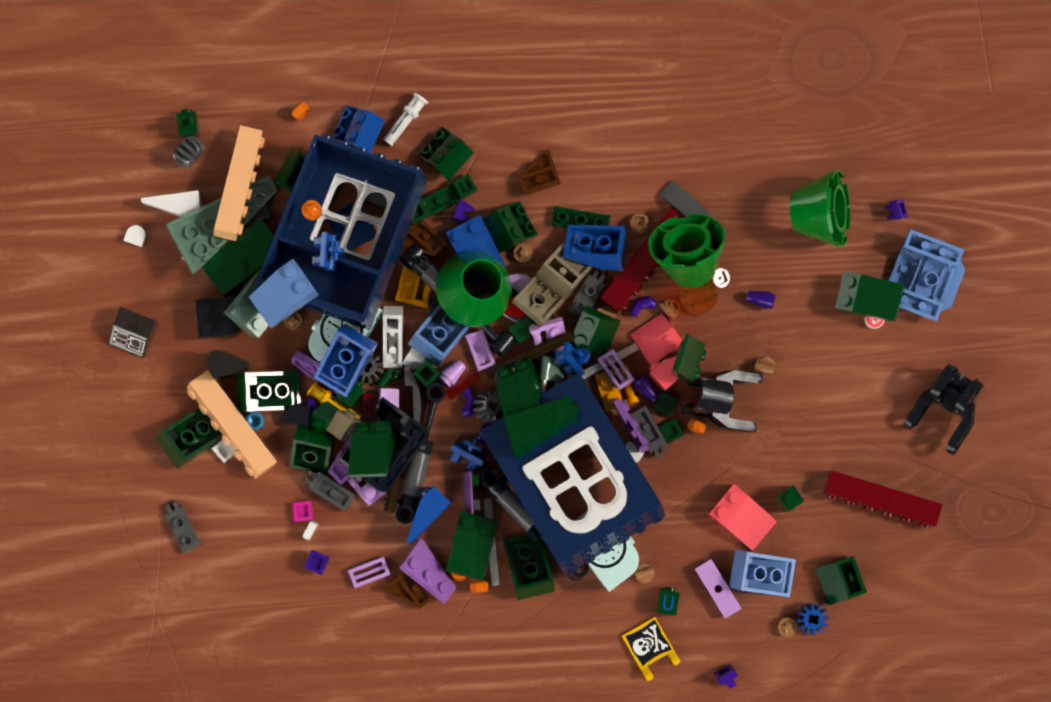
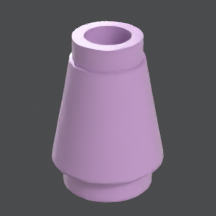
M458 360L441 371L438 379L447 388L454 386L466 369V366Z

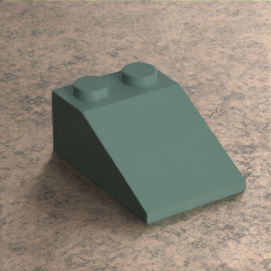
M261 269L257 271L224 312L251 338H259L268 327V324L249 298L258 289L255 284Z

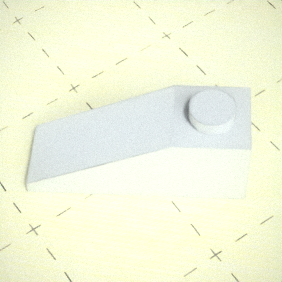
M198 190L141 198V202L144 205L179 217L202 207L201 195Z
M384 306L383 368H402L403 306Z

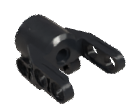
M947 364L934 386L921 394L903 426L912 430L913 427L918 425L932 401L937 403L947 411L962 418L948 441L946 452L955 455L974 425L976 405L974 401L984 385L977 378L972 381L959 373V369L956 366Z
M725 370L710 377L699 376V379H695L693 383L685 380V383L689 386L701 387V395L697 405L689 403L682 405L681 413L706 417L719 428L757 432V424L754 422L729 418V414L735 400L733 381L758 384L762 383L763 375L737 370Z

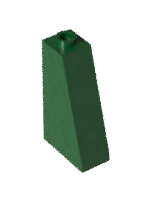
M570 395L503 417L516 458L527 454L578 420L576 413L580 412L576 401H572Z

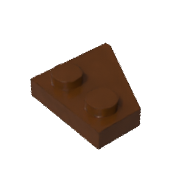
M549 149L545 150L544 154L537 161L535 160L527 170L518 176L524 196L561 184Z
M423 220L410 226L402 248L408 249L412 244H415L426 255L435 257L447 244V241Z
M402 573L383 587V590L418 609L435 598L406 573Z

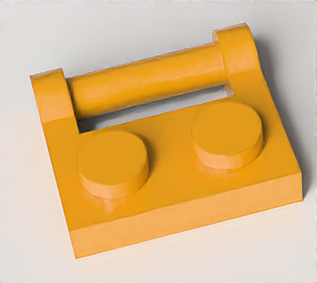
M403 266L395 301L429 309L430 303L428 301L431 288L425 283L422 298L417 300L416 295L421 278L414 271Z
M621 367L617 368L625 381L628 380ZM613 369L610 370V372L612 373V375H613L614 378L616 379V377H615L616 373L613 371ZM606 372L596 374L595 378L605 411L614 410L615 407L612 401L618 398L623 401L620 391L617 390ZM628 384L625 387L628 399L625 401L627 405L639 402L634 394L632 384Z

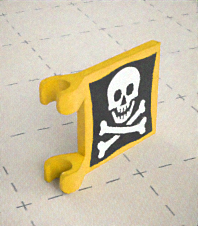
M655 617L622 635L623 640L647 681L653 679V674L648 665L667 654L674 666L680 663L679 657Z

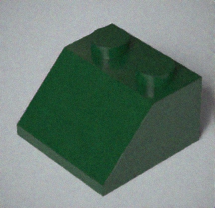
M586 305L572 334L573 342H570V344L576 349L586 348L592 354L604 355L607 353L621 321Z
M298 425L293 438L289 467L314 473L319 471L323 475H327L335 436L330 432L324 436L313 427Z

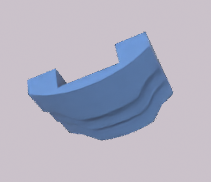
M909 229L888 280L905 285L899 308L937 321L940 312L952 307L964 276L965 269L961 262L964 249Z

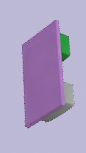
M472 471L463 472L465 512L474 514V511L480 510V499H473L472 486L479 485V475L472 474Z

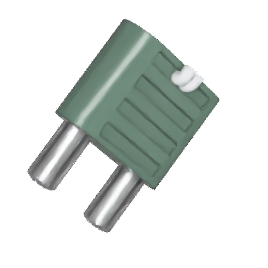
M542 356L539 380H541L540 393H545L547 381L554 383V387L564 381L565 369L564 364H559L556 358Z

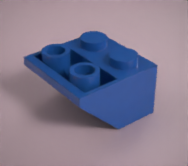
M346 105L334 130L332 140L336 142L342 140L349 143L350 147L357 148V146L367 149L368 153H371L385 120L371 111Z
M355 202L333 213L348 217ZM362 205L361 212L367 214L365 208ZM327 219L337 240L340 242L345 225ZM361 220L356 221L346 248L352 250L374 239L376 230L373 224Z

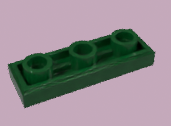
M554 206L551 226L568 228V225L609 226L611 215ZM579 217H582L585 221L583 223H579L577 219Z

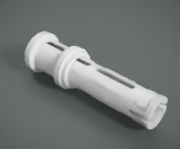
M416 92L413 94L414 97L410 103L404 106L403 114L383 138L390 146H393L412 119L419 116L418 113L423 106L428 104V101Z

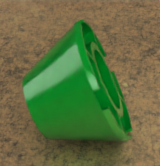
M833 170L793 190L790 197V218L794 231L836 247H844L846 245L848 236L845 237L846 229H850L851 220L847 184L842 182L841 178H844V175L840 170Z
M689 214V217L679 219L675 216L661 223L651 233L648 241L649 252L652 258L677 285L684 288H696L705 285L713 278L726 237L721 223L710 216Z
M466 251L453 256L443 265L436 280V296L440 307L453 321L468 327H482L493 323L504 314L511 301L512 284L507 270L496 258L479 251ZM479 271L485 274L492 284V296L487 299H478L471 296L463 285L464 272Z

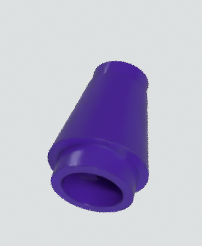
M748 291L746 302L766 310L768 308L773 309L775 294L771 293V291Z
M642 374L632 382L635 386L634 389L649 400L650 403L659 397L649 376L646 377L645 374Z

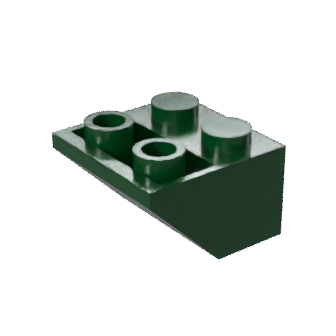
M441 127L417 155L439 175L450 181L474 152L462 139Z
M521 201L497 209L482 219L499 253L510 250L538 235Z
M854 556L815 569L828 605L867 593Z

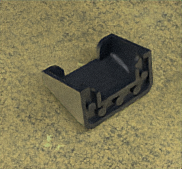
M382 397L375 407V415L380 418L378 421H392L396 435V443L387 476L360 478L381 492H387L392 488L427 439L428 430ZM350 447L346 448L337 459L347 468H349Z

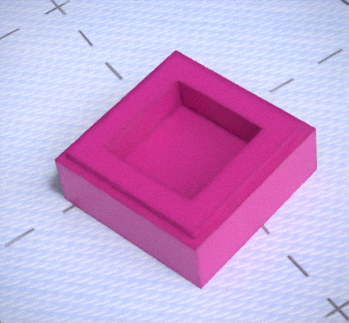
M312 501L292 502L294 522L313 520Z

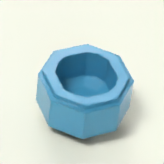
M251 412L246 416V421L253 430H259L264 426L265 418L260 412Z

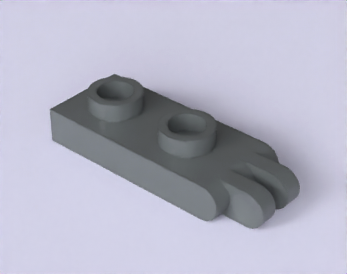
M596 269L593 275L589 273L567 312L580 318L586 305L592 307L606 284L603 280L607 274L603 273L600 279H598L597 275L600 270Z
M644 406L630 414L631 418L634 417L639 425L637 429L640 434L645 436L650 454L654 452L656 457L660 458L661 455L658 451L660 448L664 455L668 452L665 448L667 442L647 407Z
M309 471L308 474L314 477V479L311 481L305 477L304 481L310 484L308 488L343 511H346L356 495L319 471L317 474Z
M174 500L172 503L175 509L172 510L169 503L165 505L168 511L165 513V516L182 552L186 553L201 546V543L183 505L179 506L177 501Z

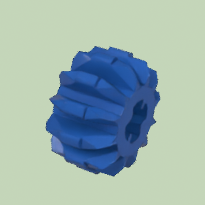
M809 603V610L803 605L802 609L805 613L797 612L798 615L802 616V619L798 618L796 622H803L799 629L802 630L806 627L805 634L807 635L811 630L812 635L816 636V629L823 633L821 625L828 627V624L823 622V620L829 619V616H823L827 610L822 609L819 612L820 604L816 605L815 610L813 603ZM810 614L812 616H817V619H815L817 622L815 624L812 622H808V619H810L808 618Z

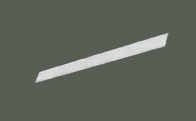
M636 343L616 354L622 359L639 349ZM610 356L613 363L617 362L613 356ZM604 359L603 362L606 364V366H609L607 360ZM597 363L584 370L585 375H582V377L585 379L603 368Z
M484 499L485 517L493 519L491 499ZM495 537L489 556L492 586L499 585Z

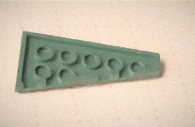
M269 175L250 184L249 189H252L250 201L246 200L245 206L248 207L246 218L242 217L241 224L246 225L277 194L278 191ZM222 198L166 224L192 275L198 272L229 241V239L214 236V227Z

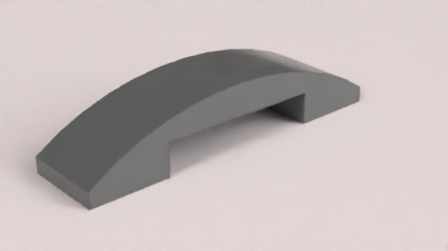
M671 181L659 194L684 217H689V214H703L714 218L700 203L674 181Z
M405 367V387H413L414 420L420 423L422 412L420 390L409 367Z

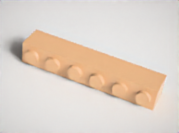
M240 125L214 227V236L236 241L237 236L242 235L244 224H241L242 217L246 218L248 207L245 204L246 200L250 201L252 189L249 188L251 183H255L257 172H254V168L259 166L261 155H258L259 149H263L265 138L262 137L263 130Z
M208 370L188 384L187 392L193 400L196 399L201 412L204 415H208L213 428L220 431L223 435V441L226 445H230L233 448L235 457L239 461L242 460L246 466L245 470L250 476H254L257 479L275 466L277 463L275 458Z

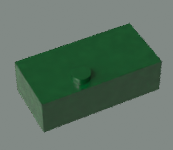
M260 219L245 230L242 235L237 236L236 241L232 240L220 249L202 267L224 297L229 296L250 280L259 269H262L274 239V234L263 220Z

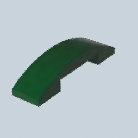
M467 174L453 181L450 185L421 199L411 224L421 222L477 192L478 189L470 175Z

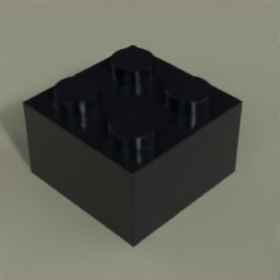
M234 296L195 300L199 339L208 340L239 336V326L224 314L225 310L234 301Z

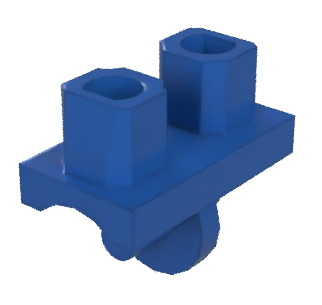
M322 232L321 236L314 237L313 245L315 248L320 249V255L312 257V265L328 271H334V263L338 261V255L344 254V249L339 248V241H336L335 235Z
M569 341L563 343L564 349L556 352L557 362L564 364L567 374L580 372L581 376L585 375L582 364L589 361L590 352L586 348L575 350Z
M474 438L472 442L467 439L463 443L456 440L451 448L450 460L460 463L462 457L469 459L466 468L475 472L479 466H482L487 456L480 453L482 447L476 444L478 439Z

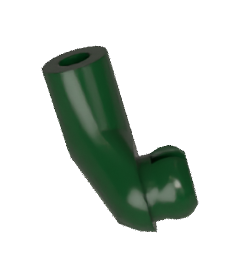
M400 368L386 369L376 384L385 388L389 381L403 379L404 372Z

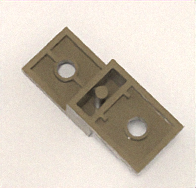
M565 241L546 260L534 278L512 301L514 305L541 327L593 268L592 266L563 258ZM534 298H539L542 304L536 303Z

